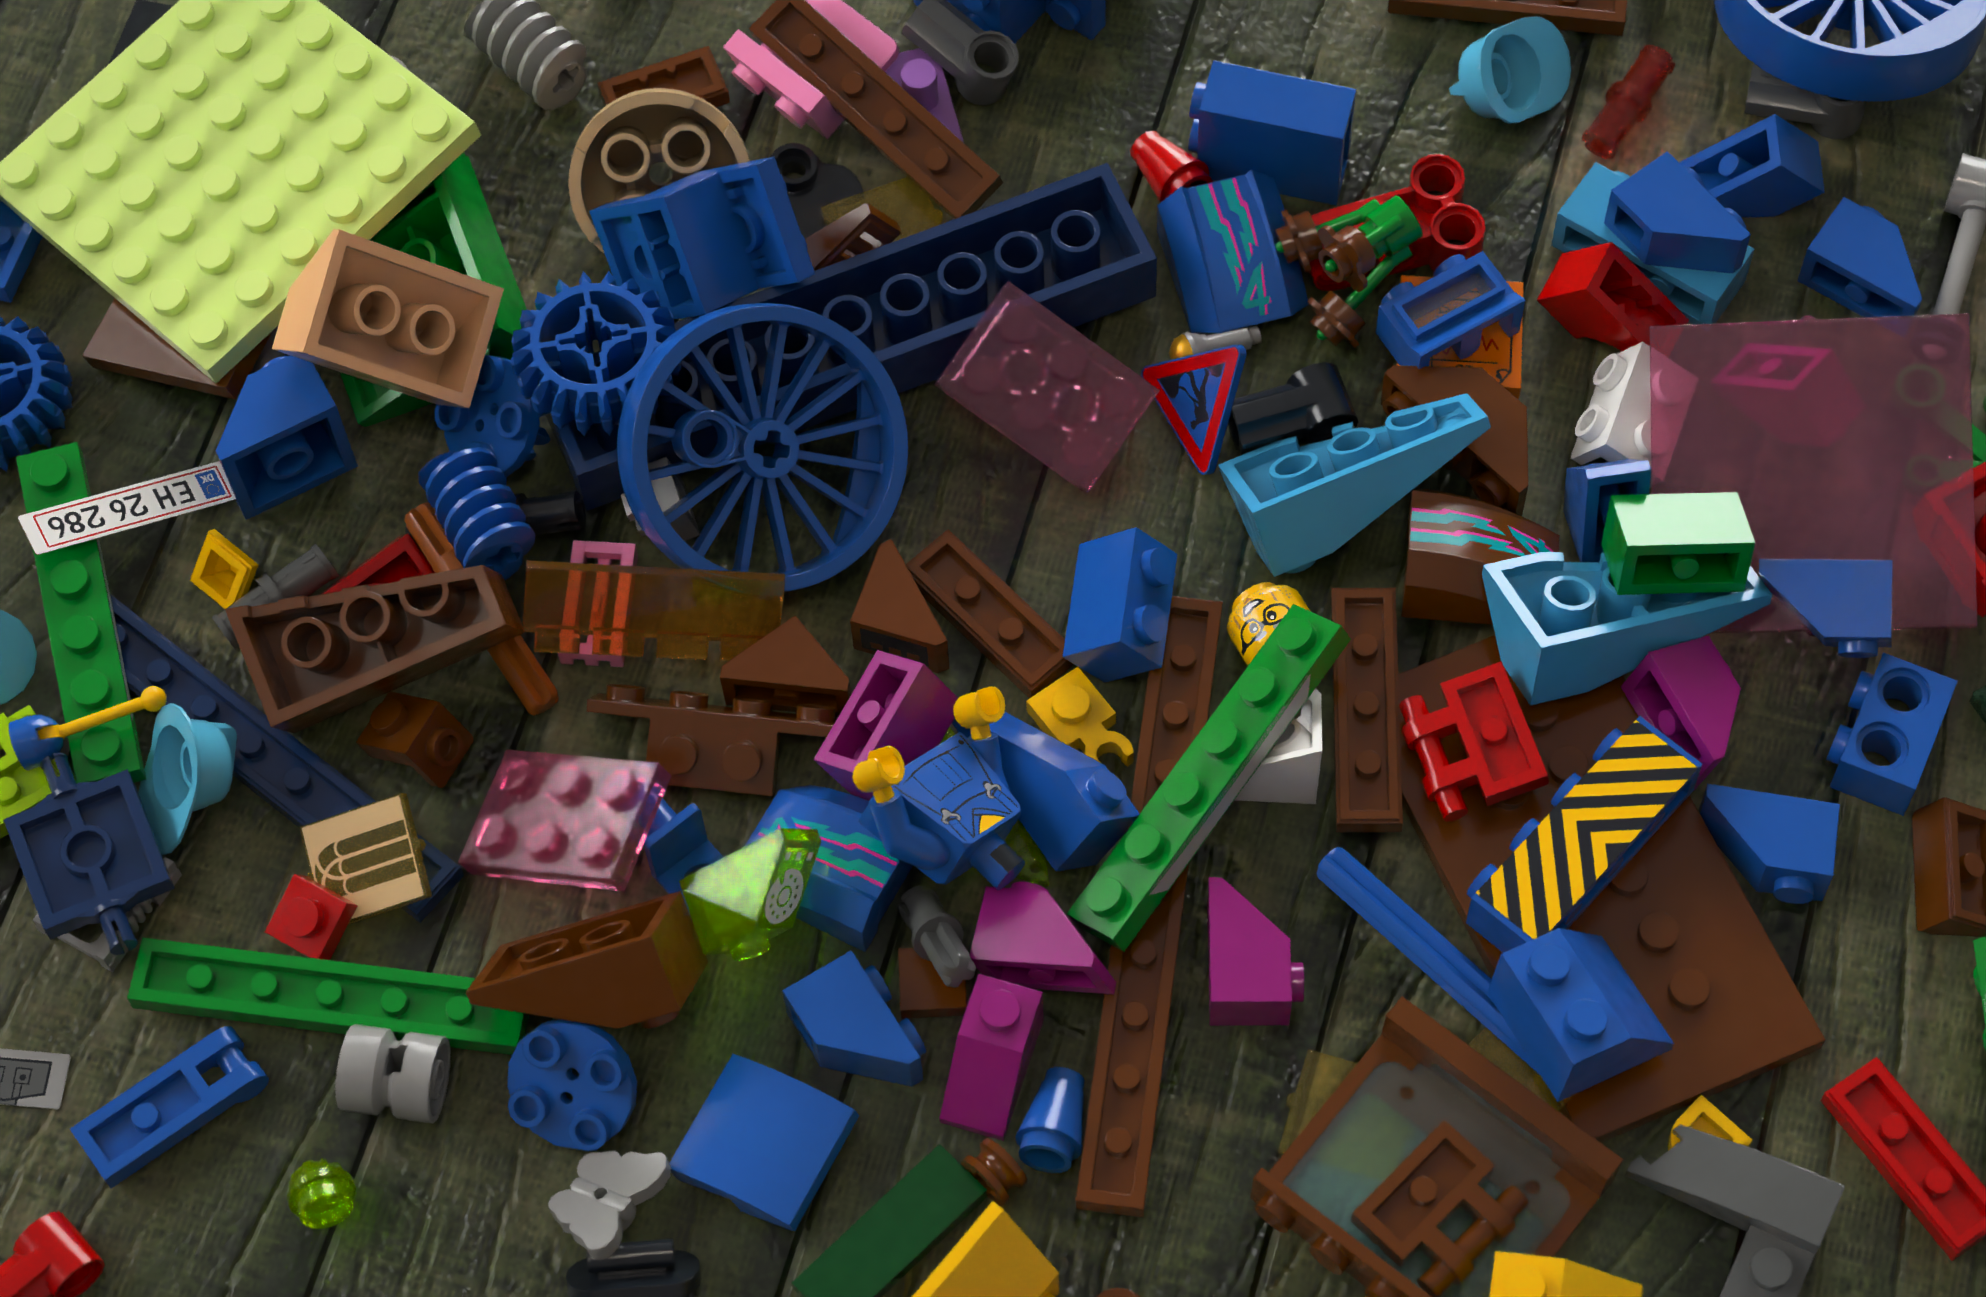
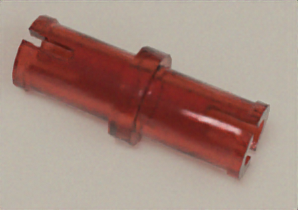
M1655 45L1643 46L1638 58L1622 81L1612 83L1605 95L1606 104L1589 129L1585 130L1581 138L1582 141L1586 142L1585 147L1590 152L1604 159L1614 158L1618 148L1636 122H1642L1648 117L1653 107L1651 100L1668 75L1672 74L1676 66L1675 62H1671L1672 56L1664 49Z

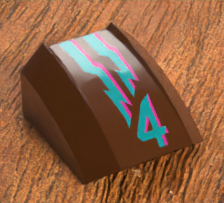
M1414 488L1410 492L1406 539H1408L1401 617L1493 625L1482 578L1483 565L1539 552H1559L1560 535L1534 521L1493 504L1452 493Z

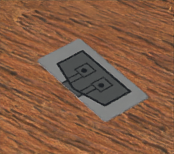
M0 1048V1104L59 1109L71 1056L69 1054Z

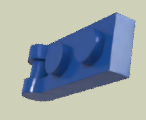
M225 1026L212 1032L70 1128L110 1188L122 1182L237 1102H245L252 1099L267 1086L269 1077L258 1062H249L242 1052L244 1042L233 1027ZM212 1067H220L225 1076L211 1086H208L201 1075Z

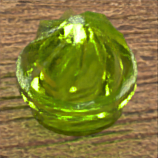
M322 1157L318 1161L308 1160L303 1162L302 1166L291 1174L287 1201L290 1210L300 1218L302 1224L313 1229H324L341 1223L351 1214L353 1210L352 1200L355 1196L356 1188L352 1176L343 1170L338 1162L329 1163Z

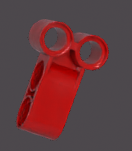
M1442 154L1427 155L1419 159L1412 167L1409 187L1325 210L1311 216L1314 225L1317 226L1356 211L1373 199H1376L1382 205L1395 195L1400 197L1418 220L1423 236L1409 245L1412 256L1397 265L1387 276L1429 264L1434 272L1443 261L1457 254H1462L1467 260L1483 251L1486 229L1484 218L1480 212L1470 205L1462 204L1465 183L1463 168L1458 161ZM1429 191H1439V192H1443V193H1445V194H1444V195L1435 196V195L1428 194L1427 192H1429ZM1360 223V224L1355 225V226H1353V227L1358 228V227H1360L1361 225H1363L1364 223ZM1460 240L1465 242L1466 244L1453 245L1449 244L1446 241ZM1385 254L1380 258L1376 259L1375 267L1367 273H1365V277H1367L1377 267V265L1386 257ZM1319 259L1309 262L1312 270L1310 271L1316 288L1319 290L1335 291L1351 287L1350 283L1345 280L1342 282L1333 281L1324 272Z

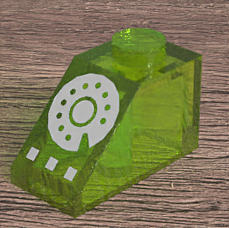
M780 828L679 880L703 954H731L733 961L751 959L771 949L770 939L792 929L822 842L817 829Z

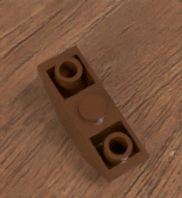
M1392 366L1384 373L1380 403L1387 417L1398 410L1466 393L1488 416L1491 428L1442 467L1447 470L1454 469L1468 481L1480 501L1496 505L1522 516L1528 490L1527 407L1483 368L1424 366L1418 369L1417 366Z

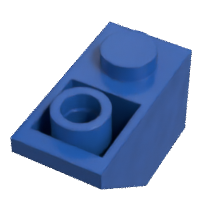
M1668 151L1611 190L1604 224L1645 265L1734 273L1742 267L1751 236L1740 215L1731 208H1724L1705 189L1700 176L1692 168L1682 166Z
M852 950L782 990L787 1015L820 1067L911 1087L923 1080L920 1056L926 1053V1048L919 1033L908 1018L897 1022L886 1005V1002L890 1001L892 996L884 979L873 965L863 969Z

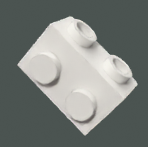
M1644 342L1636 344L1620 353L1610 354L1601 362L1594 374L1593 383L1596 387L1589 407L1584 411L1576 424L1575 434L1578 437L1571 454V459L1580 465L1600 457L1608 462L1626 459L1648 460L1651 467L1650 488L1663 483L1699 379Z

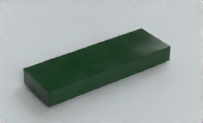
M939 1144L791 1282L793 1290L800 1297H883L987 1198V1189Z

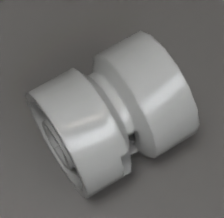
M359 1024L350 1026L345 1035L337 1065L335 1083L337 1107L341 1111L374 1116L379 1115L386 1107H390L396 1119L433 1124L441 1113L449 1081L451 1050L448 1038L446 1036L409 1032L402 1040H397L393 1031L388 1028Z

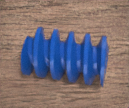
M482 447L467 448L462 451L443 453L428 461L418 472L419 484L426 492L428 502L435 509V516L444 528L445 536L454 547V554L463 568L484 565L502 574L504 580L510 578L519 570L523 563V556L534 545L535 533L530 525L525 523L526 515L521 507L516 505L514 492L509 486H506L507 479L501 469L497 468V459L491 450Z

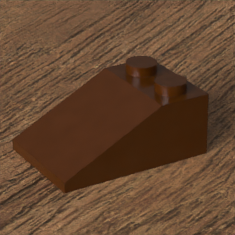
M678 891L502 944L467 989L466 995L472 1005L617 1029L639 1022L643 1028H654L670 1022L680 1014V1009L689 994L694 990V986L707 966L708 960L682 893Z

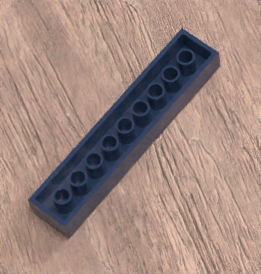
M1105 163L816 270L815 275L798 283L773 286L735 300L716 310L742 304L774 303L795 306L822 315L849 330L874 353L889 374L899 394L1156 297L1157 257L1109 164ZM703 315L693 316L674 323L676 331ZM767 321L751 322L741 326L758 405L760 404L772 330L771 323ZM792 326L787 328L775 408L816 341L813 335ZM724 330L708 338L698 346L744 412L727 332ZM829 347L786 420L850 373L851 368L832 348ZM600 351L593 354L596 367H599L601 364ZM686 355L681 361L679 375L672 377L673 385L711 410L720 411L729 416L689 356ZM857 385L796 429L794 433L857 410ZM658 396L659 407L656 410V414H652L650 425L673 428L679 417L691 410L669 396ZM551 413L547 414L546 418L575 486L580 493L586 511L621 499V494L624 491L617 459V437L620 420L614 421V428L610 436L603 430L601 423H592L588 432L583 436L577 430L575 420H572L560 430L553 423ZM703 420L695 425L691 432L690 442L693 450L698 455L703 457L710 454L717 444V432L710 422ZM648 434V463L667 457L671 464L683 462L676 455L671 438ZM765 440L755 441L754 448L767 444L768 442H766ZM692 471L680 473L679 476L690 473Z

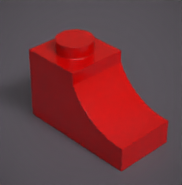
M1613 242L1562 253L1537 299L1575 339L1582 337L1591 338L1611 345L1621 351L1644 342L1667 359L1670 358L1689 321Z

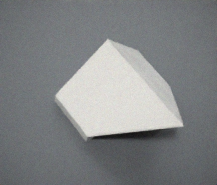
M1317 689L1313 691L1302 706L1301 715L1292 720L1235 800L1316 804L1322 757L1321 693Z

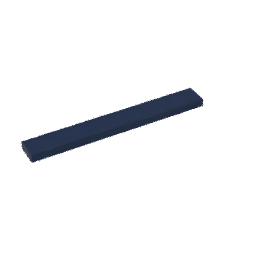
M111 595L130 695L138 698L147 687L157 686L166 693L167 701L165 705L174 703L182 707L190 719L231 725L237 733L232 775L302 830L303 827L378 803L287 731L272 728L264 713ZM400 820L340 840L337 843V852L343 856L407 835L405 824ZM407 826L424 895L397 905L421 923L463 878L464 874L459 865ZM407 838L344 859L342 862L356 872L412 852ZM335 842L328 845L326 849L339 858L334 851ZM413 857L360 874V876L372 886L414 873L416 868Z

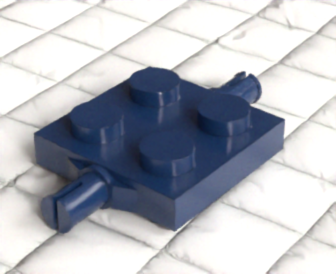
M61 752L54 753L53 757L60 772L59 777L49 756H46L40 763L51 794L47 795L35 807L3 819L43 929L50 940L88 924L101 923L110 953L113 955L124 954L125 952L117 930H119L122 940L129 951L138 945L126 912L139 903L175 889L128 769L97 782L76 783L68 762V756Z

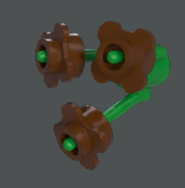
M1396 195L1382 205L1376 199H1373L1356 211L1317 226L1314 225L1308 210L1294 216L1289 215L1287 209L1281 211L1285 226L1275 229L1279 240L1276 244V250L1284 253L1287 263L1298 260L1305 273L1312 271L1309 262L1319 259L1324 272L1333 281L1342 282L1345 280L1354 289L1345 301L1331 290L1319 303L1312 297L1307 301L1316 313L1309 322L1317 330L1318 339H1327L1335 347L1343 339L1356 349L1359 343L1354 338L1366 323L1354 310L1397 265L1412 256L1409 245L1423 236L1422 229L1415 215L1407 204ZM1360 223H1364L1363 225H1361V226L1358 227V228L1353 227V226L1358 225V224H1360ZM1385 254L1386 257L1377 265V267L1367 277H1365L1364 274L1375 267L1376 259L1380 258Z

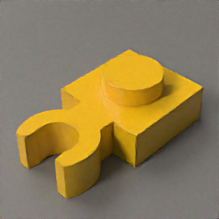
M1076 667L1026 700L1027 713L1044 733L1076 750L1080 748L1085 755L1100 762L1098 758L1101 755L1114 753L1120 757L1127 767L1133 763L1134 751L1130 741L1121 733L1107 731V729L1116 724V712L1079 667Z

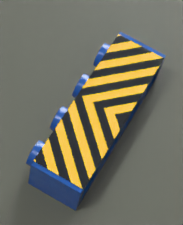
M1641 716L1624 733L1618 728L1612 730L1596 749L1592 757L1596 761L1593 767L1583 777L1573 773L1560 786L1551 801L1555 808L1540 823L1535 818H1532L1519 830L1509 846L1513 853L1499 868L1489 864L1475 878L1467 891L1471 902L1466 924L1502 953L1555 929H1568L1694 791L1702 763Z

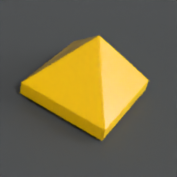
M213 529L207 533L190 581L226 609L248 593L259 564L216 529Z

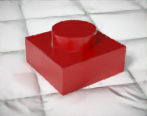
M294 874L265 933L309 958L330 960L358 905L307 876Z

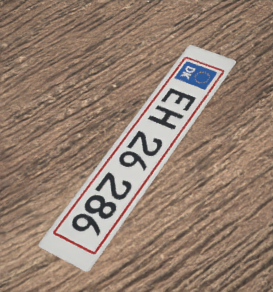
M218 461L20 515L18 520L35 554L39 555L236 500L222 465Z

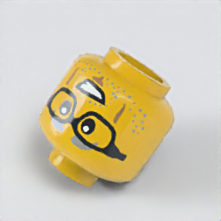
M1262 582L1246 589L1233 602L1232 613L1229 616L1226 629L1247 667L1293 604L1310 611L1296 589L1287 585Z

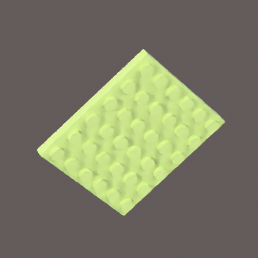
M180 0L0 162V200L216 384L279 325L289 288L333 229H340L370 240L481 136V133L475 121L318 0Z

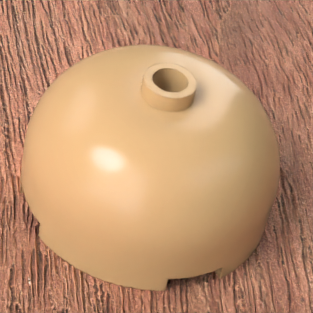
M669 88L635 91L623 95L602 108L581 133L573 151L569 170V195L572 209L585 236L604 253L589 212L590 210L609 202L645 196L698 171L749 162V156L744 142L733 124L721 111L706 100L681 90ZM657 162L666 163L672 169L671 178L665 183L653 181L649 176V169L653 164Z

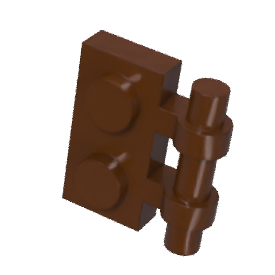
M1444 1119L1353 1211L1350 1222L1400 1268L1420 1249L1431 1259L1433 1264L1417 1279V1283L1431 1297H1440L1452 1283L1460 1286L1475 1271L1473 1262L1493 1241L1501 1243L1516 1228L1514 1219L1529 1205V1200L1514 1185H1509L1495 1200L1480 1186L1493 1174L1495 1164ZM1462 1207L1472 1216L1474 1222L1452 1242L1439 1228Z

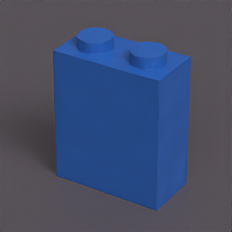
M1213 60L1207 84L1197 82L1193 91L1189 117L1193 118L1194 121L1191 128L1188 151L1197 153V159L1208 166L1209 176L1213 181L1244 175L1250 170H1254L1274 177L1279 194L1337 206L1350 155L1356 89Z

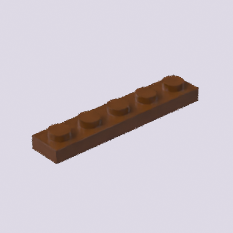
M776 0L749 28V31L756 40L783 64L823 93L835 111L953 219L977 211L1003 184L999 174L806 0Z

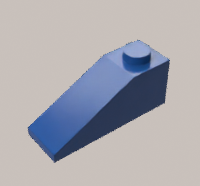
M1004 712L1000 720L990 723L989 726L991 733L998 735L1003 771L1011 794L1021 807V815L1018 819L1055 872L1097 865L1127 832L1140 814L1128 798L1124 784L1104 764ZM954 718L952 724L958 733L961 732L967 738L970 737L971 730L962 727Z

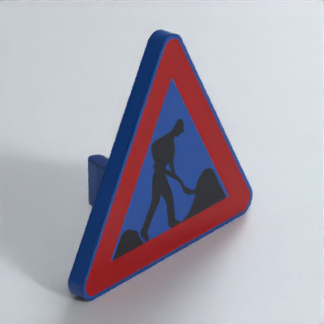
M1230 345L1148 365L1141 372L1144 383L1196 469L1202 475L1212 474L1216 469L1247 355L1243 345Z

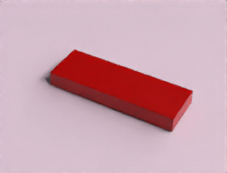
M1875 1057L1824 1093L1821 1099L1823 1105L1951 1261H1954L1986 1238V1187L1878 1057Z

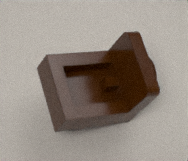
M390 691L382 703L372 712L369 723L356 743L370 757L411 766L431 786L443 788L472 745L473 736L439 701Z

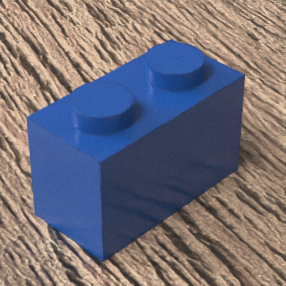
M1137 527L1079 544L1063 658L1104 683L1162 668L1178 554Z

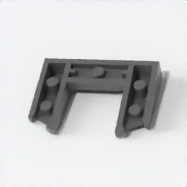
M1683 1125L1677 1126L1672 1131L1681 1141L1651 1165L1641 1156L1630 1163L1625 1174L1626 1177L1747 1231L1719 1297H1797L1845 1188L1842 1184L1790 1162Z

